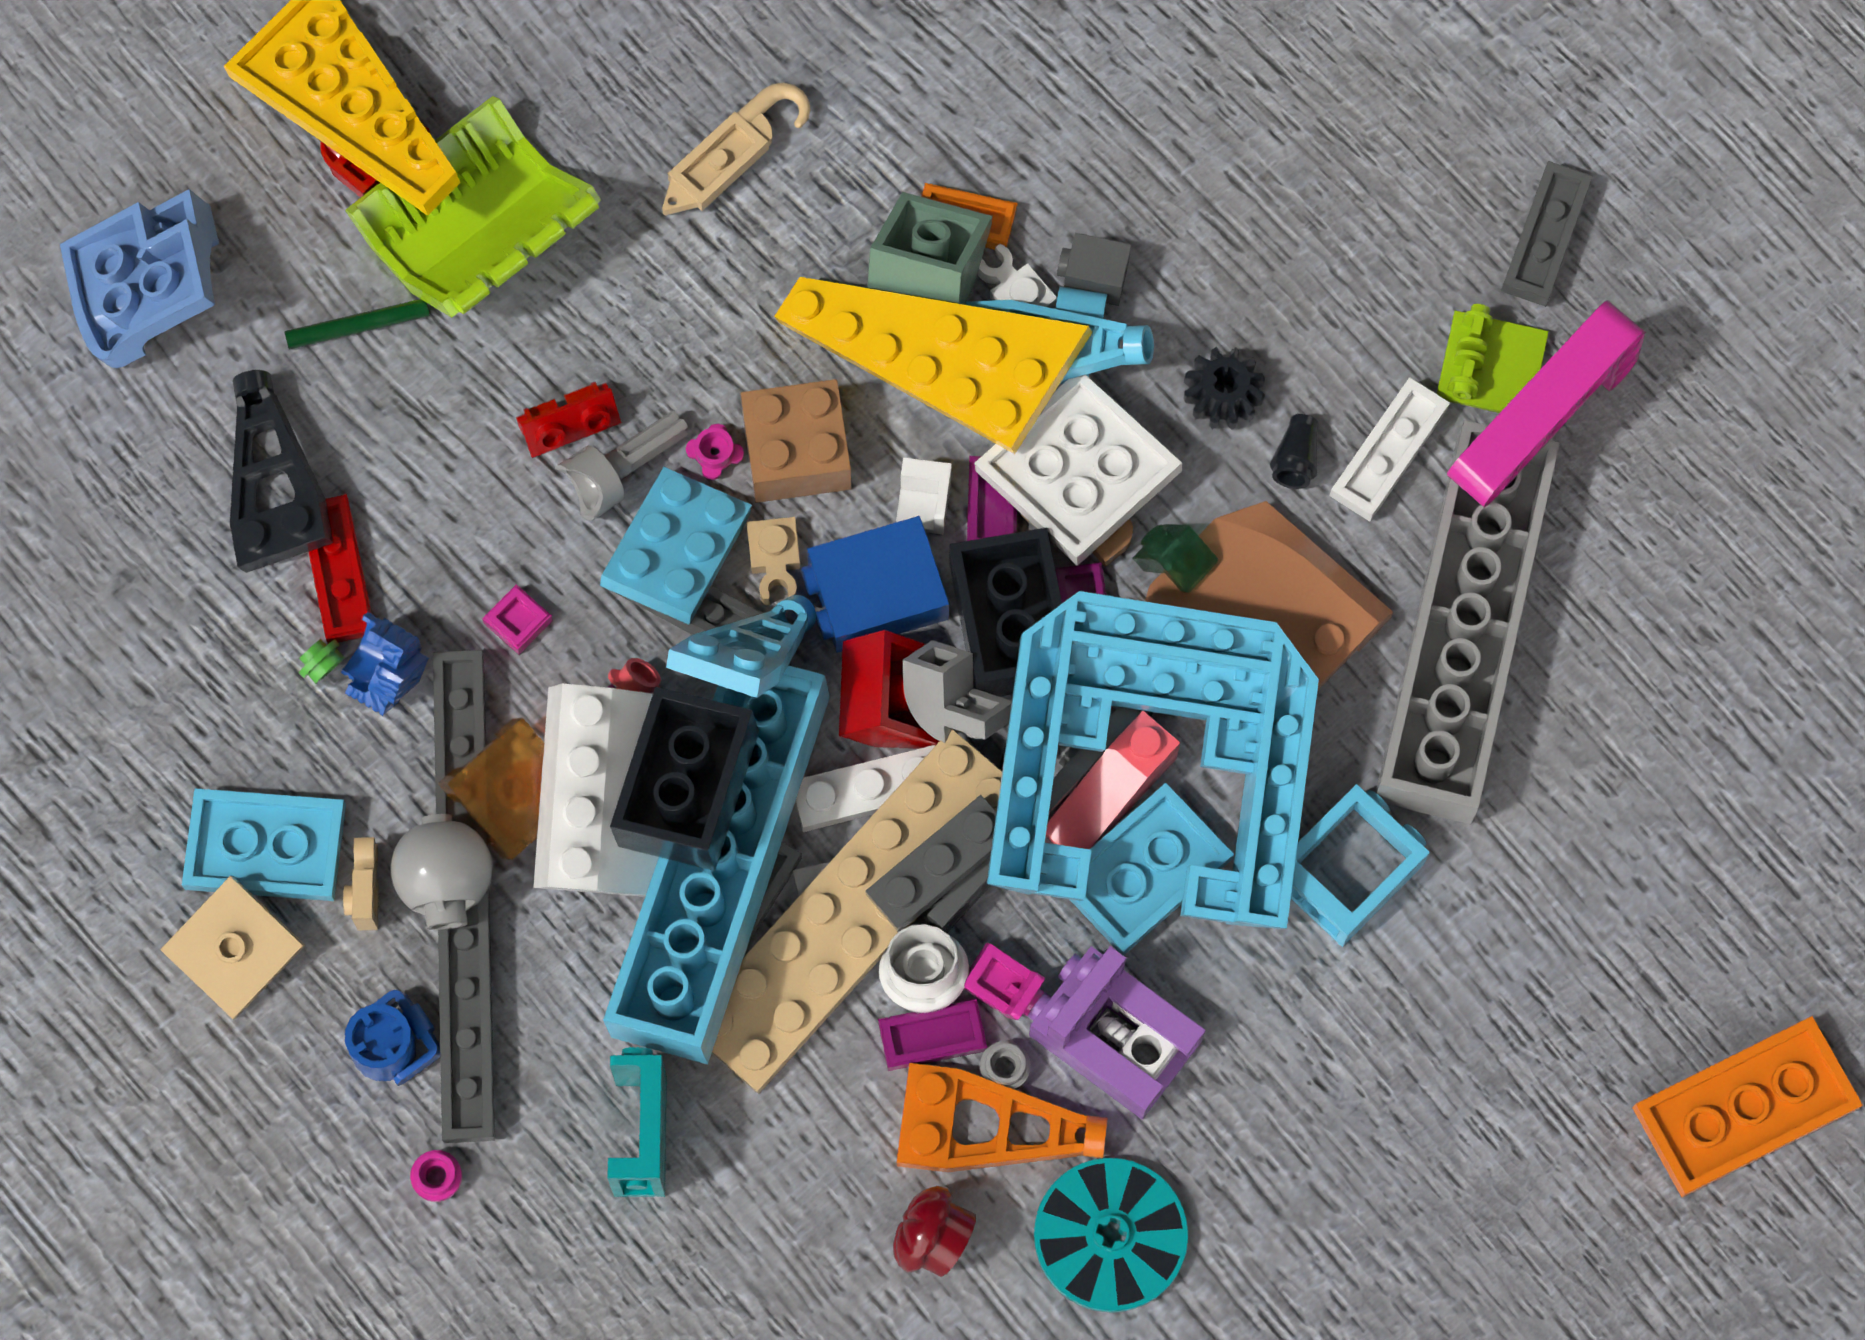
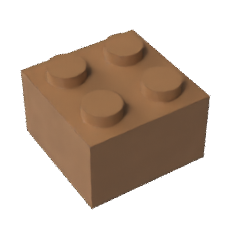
M837 379L740 392L755 503L851 490V467Z

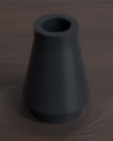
M1306 414L1291 416L1289 426L1270 461V468L1273 471L1272 478L1283 487L1303 489L1308 487L1310 481L1317 476V429L1319 423L1314 417Z

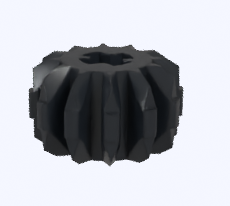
M1217 346L1211 350L1210 360L1198 355L1194 359L1193 367L1195 370L1187 371L1185 374L1184 383L1189 388L1184 392V401L1186 404H1195L1192 413L1195 420L1207 414L1210 416L1209 426L1212 430L1217 428L1220 419L1225 420L1231 430L1237 427L1238 417L1250 422L1255 415L1254 407L1261 406L1264 401L1265 394L1260 388L1264 386L1265 377L1263 373L1253 372L1256 365L1254 357L1242 362L1238 361L1239 350L1237 347L1230 351L1229 357H1223L1222 352ZM1221 384V389H1224L1226 384L1232 387L1233 390L1231 393H1228L1227 388H1225L1223 393L1216 389V385Z

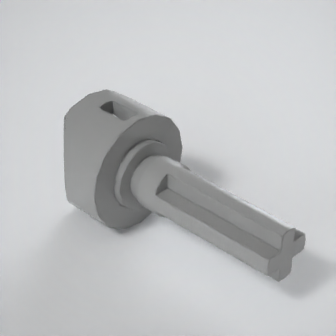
M673 410L605 456L596 448L588 445L555 466V470H560L571 480L579 498L580 515L584 519L591 521L624 500L625 494L620 479H623L687 436L686 428L688 426L684 419H680L676 411Z

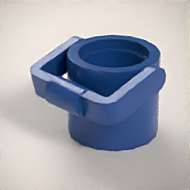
M392 990L373 1004L359 1009L350 1018L345 1029V1045L356 1068L365 1077L375 1081L394 1080L397 1086H400L440 1057V1043L433 1034L435 1027L419 1003L413 1004L406 993L398 990ZM397 1002L400 1008L402 1009L403 1013H401L397 1008H394L391 1005ZM412 1031L418 1040L422 1039L429 1050L416 1061H414L416 1057V1041Z

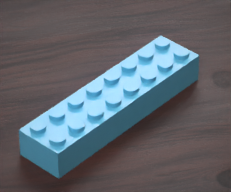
M788 665L779 683L758 698L719 685L717 686L713 701L753 710L759 734L716 870L713 871L661 857L658 858L603 1019L611 1038L708 1065L830 699L825 675Z

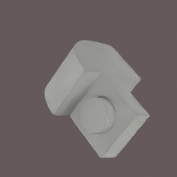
M932 640L903 659V686L907 705L917 723L933 738L946 743L953 729L957 734L964 732L971 738L987 739L1009 723L1012 701L973 688V653Z

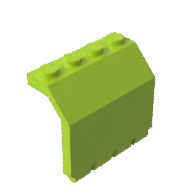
M491 96L435 140L456 171L461 183L429 215L420 211L382 183L376 185L345 209V212L369 247L413 295L452 318L459 312L462 314L468 312L491 294L490 287H500L528 265L527 258L530 256L538 257L566 235L564 229L567 227L575 228L599 209L598 203L601 199L592 185L550 165L523 136L501 100Z

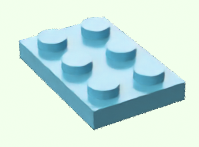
M663 467L603 571L600 586L690 625L746 524L752 505Z
M1164 783L1090 848L1092 851L1085 900H1069L1110 944L1124 956L1182 904L1187 866L1196 865L1222 869L1233 859L1234 854L1167 783Z
M195 788L182 878L183 888L185 890L215 892L229 876H234L252 895L334 901L346 810L344 800Z

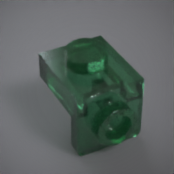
M1160 524L1152 528L1141 540L1143 547L1132 558L1144 572L1165 573L1181 592L1186 593L1191 592L1218 562L1217 556L1189 525Z

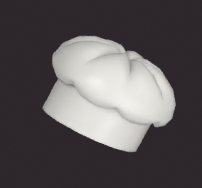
M926 924L911 925L899 931L890 941L879 964V979L885 993L900 1007L916 1013H930L952 1004L965 988V981L969 975L968 957L960 943L940 928Z

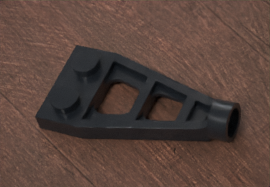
M265 370L245 371L236 375L232 380L237 404L230 528L237 567L246 573L334 543L326 499L278 397L274 394L271 374ZM274 428L281 447V454L254 463V435ZM285 472L295 491L294 500L259 513L256 508L259 481L268 476Z

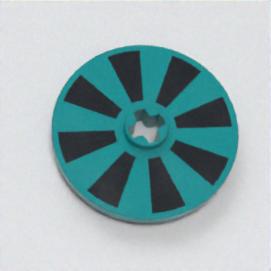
M1101 1158L1090 1160L1071 1168L1051 1185L1037 1211L1034 1226V1244L1036 1255L1044 1274L1063 1296L1077 1305L1090 1310L1107 1313L1124 1312L1139 1308L1155 1300L1174 1281L1185 1259L1188 1244V1226L1179 1198L1161 1176L1134 1161L1119 1158ZM1109 1222L1117 1223L1119 1225L1118 1233L1125 1236L1124 1242L1115 1241L1112 1248L1105 1247L1103 1245L1104 1237L1096 1233L1098 1228L1106 1229L1109 1226Z

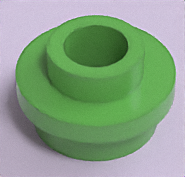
M322 639L318 640L299 658L305 665L299 671V674L303 678L309 676L315 684L320 682L345 658L337 649L340 644L335 639L328 645Z

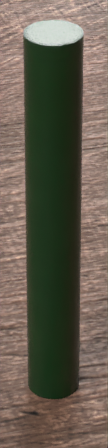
M417 299L287 330L284 333L290 350L421 319L430 315L427 303Z

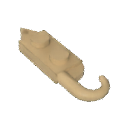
M784 82L771 84L762 89L738 112L734 111L668 172L670 183L662 207L663 215L697 207L703 211L764 155L772 143V128L763 114L779 100L789 99L798 105L799 115L794 125L796 128H802L808 121L811 111L810 101L804 91L793 84ZM673 201L676 202L675 205H670V204H669L670 202H673Z

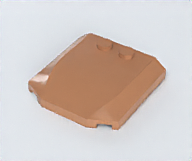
M1267 501L1215 518L1150 584L1145 602L1277 622L1318 677V690L1356 651H1360L1393 615V611Z

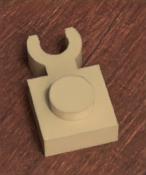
M795 517L747 522L752 574L766 573L759 586L762 603L770 605L769 591L776 585L784 586L787 589L788 597L797 595L795 579L786 571L800 569Z
M374 837L354 838L352 885L344 886L345 916L352 915V920L358 931L378 930V844H375Z

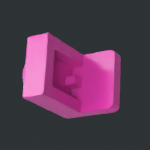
M986 943L969 968V975L965 981L964 989L1005 1017L1019 1020L1022 1014L1028 1016L1035 1003L1044 994L1040 986L1044 982L1045 977L1038 972L1030 971L991 943Z

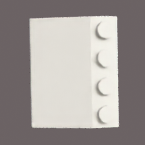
M564 683L548 687L533 888L646 896L659 857L618 847L610 824L653 694Z

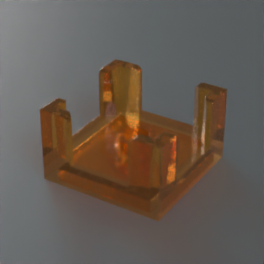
M512 718L495 733L497 738L463 767L453 769L438 782V785L453 802L461 803L490 837L488 838V843L502 859L513 860L536 840L538 833L545 743L524 718Z

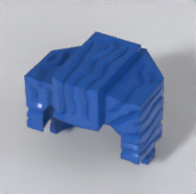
M367 612L362 618L367 623L364 636L341 673L348 675L349 679L353 681L348 684L345 694L353 699H358L361 704L365 703L368 708L372 707L373 711L379 712L383 716L420 682L429 658L420 653L422 647L418 637L406 632L405 629L398 625H394L386 618L381 620Z

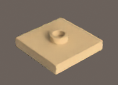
M229 876L160 950L232 1019H236L303 949L305 944L234 876Z

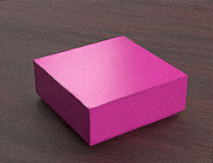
M517 584L482 618L483 623L518 655L553 621L552 615Z

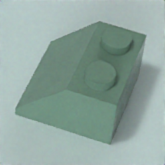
M902 192L870 247L867 288L965 305L975 284L993 216Z

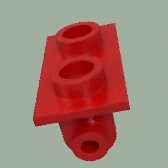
M592 382L589 386L564 395L567 404L558 407L556 400L553 399L528 409L527 407L523 409L524 414L517 416L516 420L522 435L525 437L532 458L622 423L612 390L608 388L606 382L600 385Z

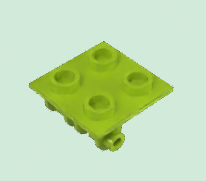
M1473 304L1471 310L1467 312L1455 310L1437 395L1448 402L1500 413L1541 369L1549 331L1493 319L1489 315L1490 308L1483 304Z

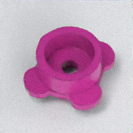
M722 424L711 425L708 429L702 431L696 439L690 440L686 445L687 456L690 459H696L702 467L703 476L710 480L718 479L723 469L730 464L740 463L744 457L743 448L733 443L727 428ZM713 448L719 449V454L712 455L710 451Z

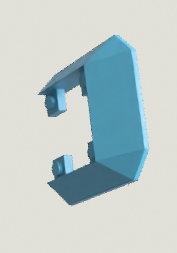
M1079 591L1023 632L1020 640L987 884L1028 895L1038 894L1078 901L1085 900L1092 850L1045 843L1058 745L1103 752L1106 748L1111 706L1206 720L1200 767L1245 774L1233 871L1196 865L1187 866L1180 916L1224 922L1227 925L1287 929L1319 679L1277 622Z

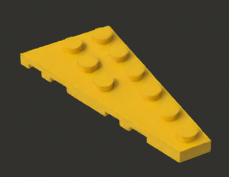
M290 0L224 65L228 76L426 215H429L461 183L456 171L431 134L427 132L417 117L415 110L408 100L404 98L394 79L363 33L359 31L340 0Z
M799 277L774 316L780 324L1013 454L1021 446L1092 334L1090 327L1086 325Z

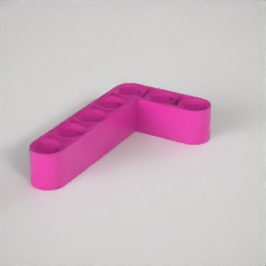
M1607 300L1602 303L1459 456L1449 469L1447 476L1484 508L1487 507L1600 385L1611 391L1627 376L1639 358L1646 332L1610 301Z

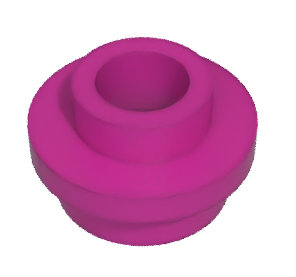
M432 1150L416 1159L411 1168L410 1180L415 1192L421 1198L431 1202H441L451 1198L458 1191L462 1182V1170L456 1158L450 1153L442 1150ZM434 1169H442L446 1172V1178L440 1185L428 1183V1175Z

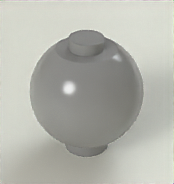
M434 814L422 817V825L411 828L400 839L394 850L391 860V878L394 889L408 908L426 916L427 929L446 930L466 926V911L482 900L491 882L492 860L488 847L475 830L464 823L452 821V815Z

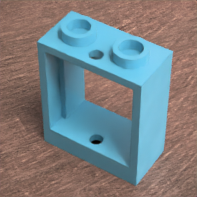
M1357 784L1298 842L1291 899L1342 947L1425 864L1430 853L1425 848V839L1415 828L1408 824L1401 826L1388 814L1390 811L1389 806L1377 793L1372 790L1365 792ZM1355 810L1406 859L1352 913L1300 863Z

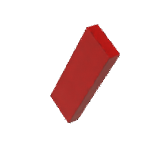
M347 494L326 498L334 543L309 551L327 644L334 639L340 643L363 638L367 623L362 620L363 615L367 612L372 614Z

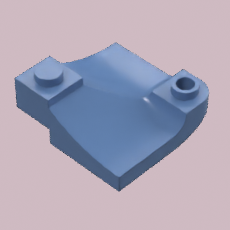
M190 189L151 210L137 202L60 244L73 311L83 340L96 358L112 368L124 367L145 356L144 344L148 340L215 305L210 274L211 248L218 245L219 241L211 206Z

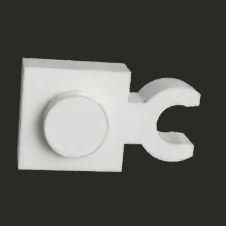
M999 244L995 248V255L1002 262L1000 267L991 268L986 265L983 259L981 260L977 273L978 276L986 283L997 285L990 290L991 300H1015L1049 308L1056 306L1057 297L1028 263L1018 271L1015 270L1012 266V254L1004 245Z

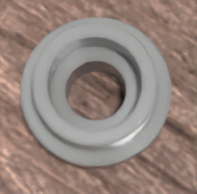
M1011 1041L996 1042L990 1045L981 1057V1076L1014 1090L1023 1086L1030 1074V1058L1027 1052L1017 1043ZM1006 1059L1011 1061L1015 1066L1014 1072L1007 1076L999 1074L995 1066L1000 1060Z

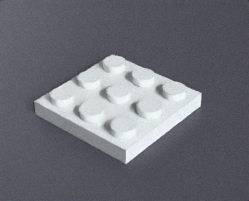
M1083 375L1068 379L1054 392L1015 454L995 444L975 462V471L1037 529L1047 527L1049 540L1078 566L1181 473L1182 462L1088 376Z

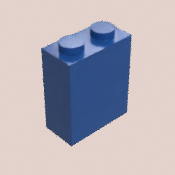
M920 516L807 548L808 566L801 567L802 576L809 596L818 594L823 610L815 612L817 623L823 640L832 638L836 653L842 652L843 641L883 630L899 635L949 620V602Z

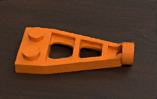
M909 1063L896 1163L898 1167L956 1172L1078 1156L1103 1158L1108 1118L1081 1115L961 1069ZM973 1100L996 1111L999 1117V1129L992 1140L986 1143L962 1145L955 1141L952 1135L955 1109L961 1101ZM1016 1112H1022L1046 1119L1050 1125L1048 1140L1041 1145L1012 1144L1008 1139L1011 1116ZM1080 1128H1086L1084 1143H1077L1075 1139V1133Z

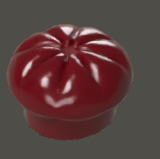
M934 1186L921 1191L913 1197L902 1216L903 1222L899 1223L893 1241V1255L898 1266L904 1271L912 1273L924 1268L942 1277L954 1267L966 1248L974 1230L976 1214L952 1203L953 1196L948 1188Z

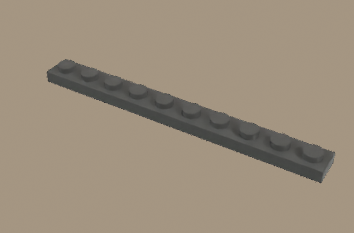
M483 650L433 652L436 814L452 815V821L461 822L471 827L484 840L489 850ZM489 888L482 900L466 911V926L438 930L442 1141L444 1144L495 1141Z

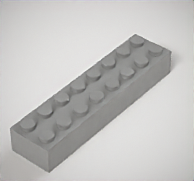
M1464 420L1456 441L1451 466L1488 425ZM1549 440L1508 486L1485 508L1448 477L1375 792L1388 805L1470 825L1479 809L1560 445L1559 442Z

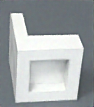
M903 457L896 522L920 516L926 533L944 535L951 484V463Z

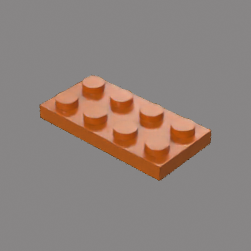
M1811 1016L1636 1103L1632 1109L1680 1196L1683 1198L1858 1110L1863 1104L1816 1021Z

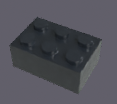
M1047 527L952 543L949 546V567L965 649L967 652L973 653L974 689L998 697L1012 695L1021 634L1062 604Z
M655 687L610 824L618 847L713 871L716 870L759 734L753 710Z

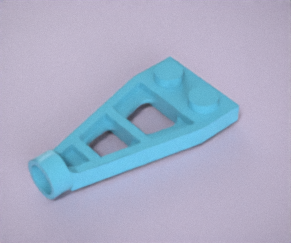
M1015 300L966 302V305L1089 326L1093 334L1091 354L1076 358L1062 381L1120 365L1150 364L1153 358L1154 339L1152 330L1148 325L1128 326L1125 323ZM1123 339V348L1120 349L1119 343Z
M792 595L778 603L769 612L691 635L669 649L666 668L758 698L779 683L801 643L804 633L809 631L815 624V608L804 596ZM787 610H793L798 615L793 625L786 619L785 613Z

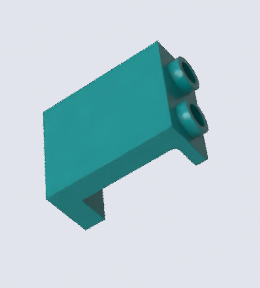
M650 1048L622 1049V1055L610 1056V1069L616 1086H640L639 1158H608L607 1179L614 1197H665L667 1075L662 1055H653V1050Z

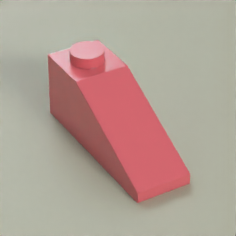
M1142 711L1107 748L1048 821L1046 837L1053 844L1084 849L1092 848L1108 834L1177 759L1180 742L1146 712Z

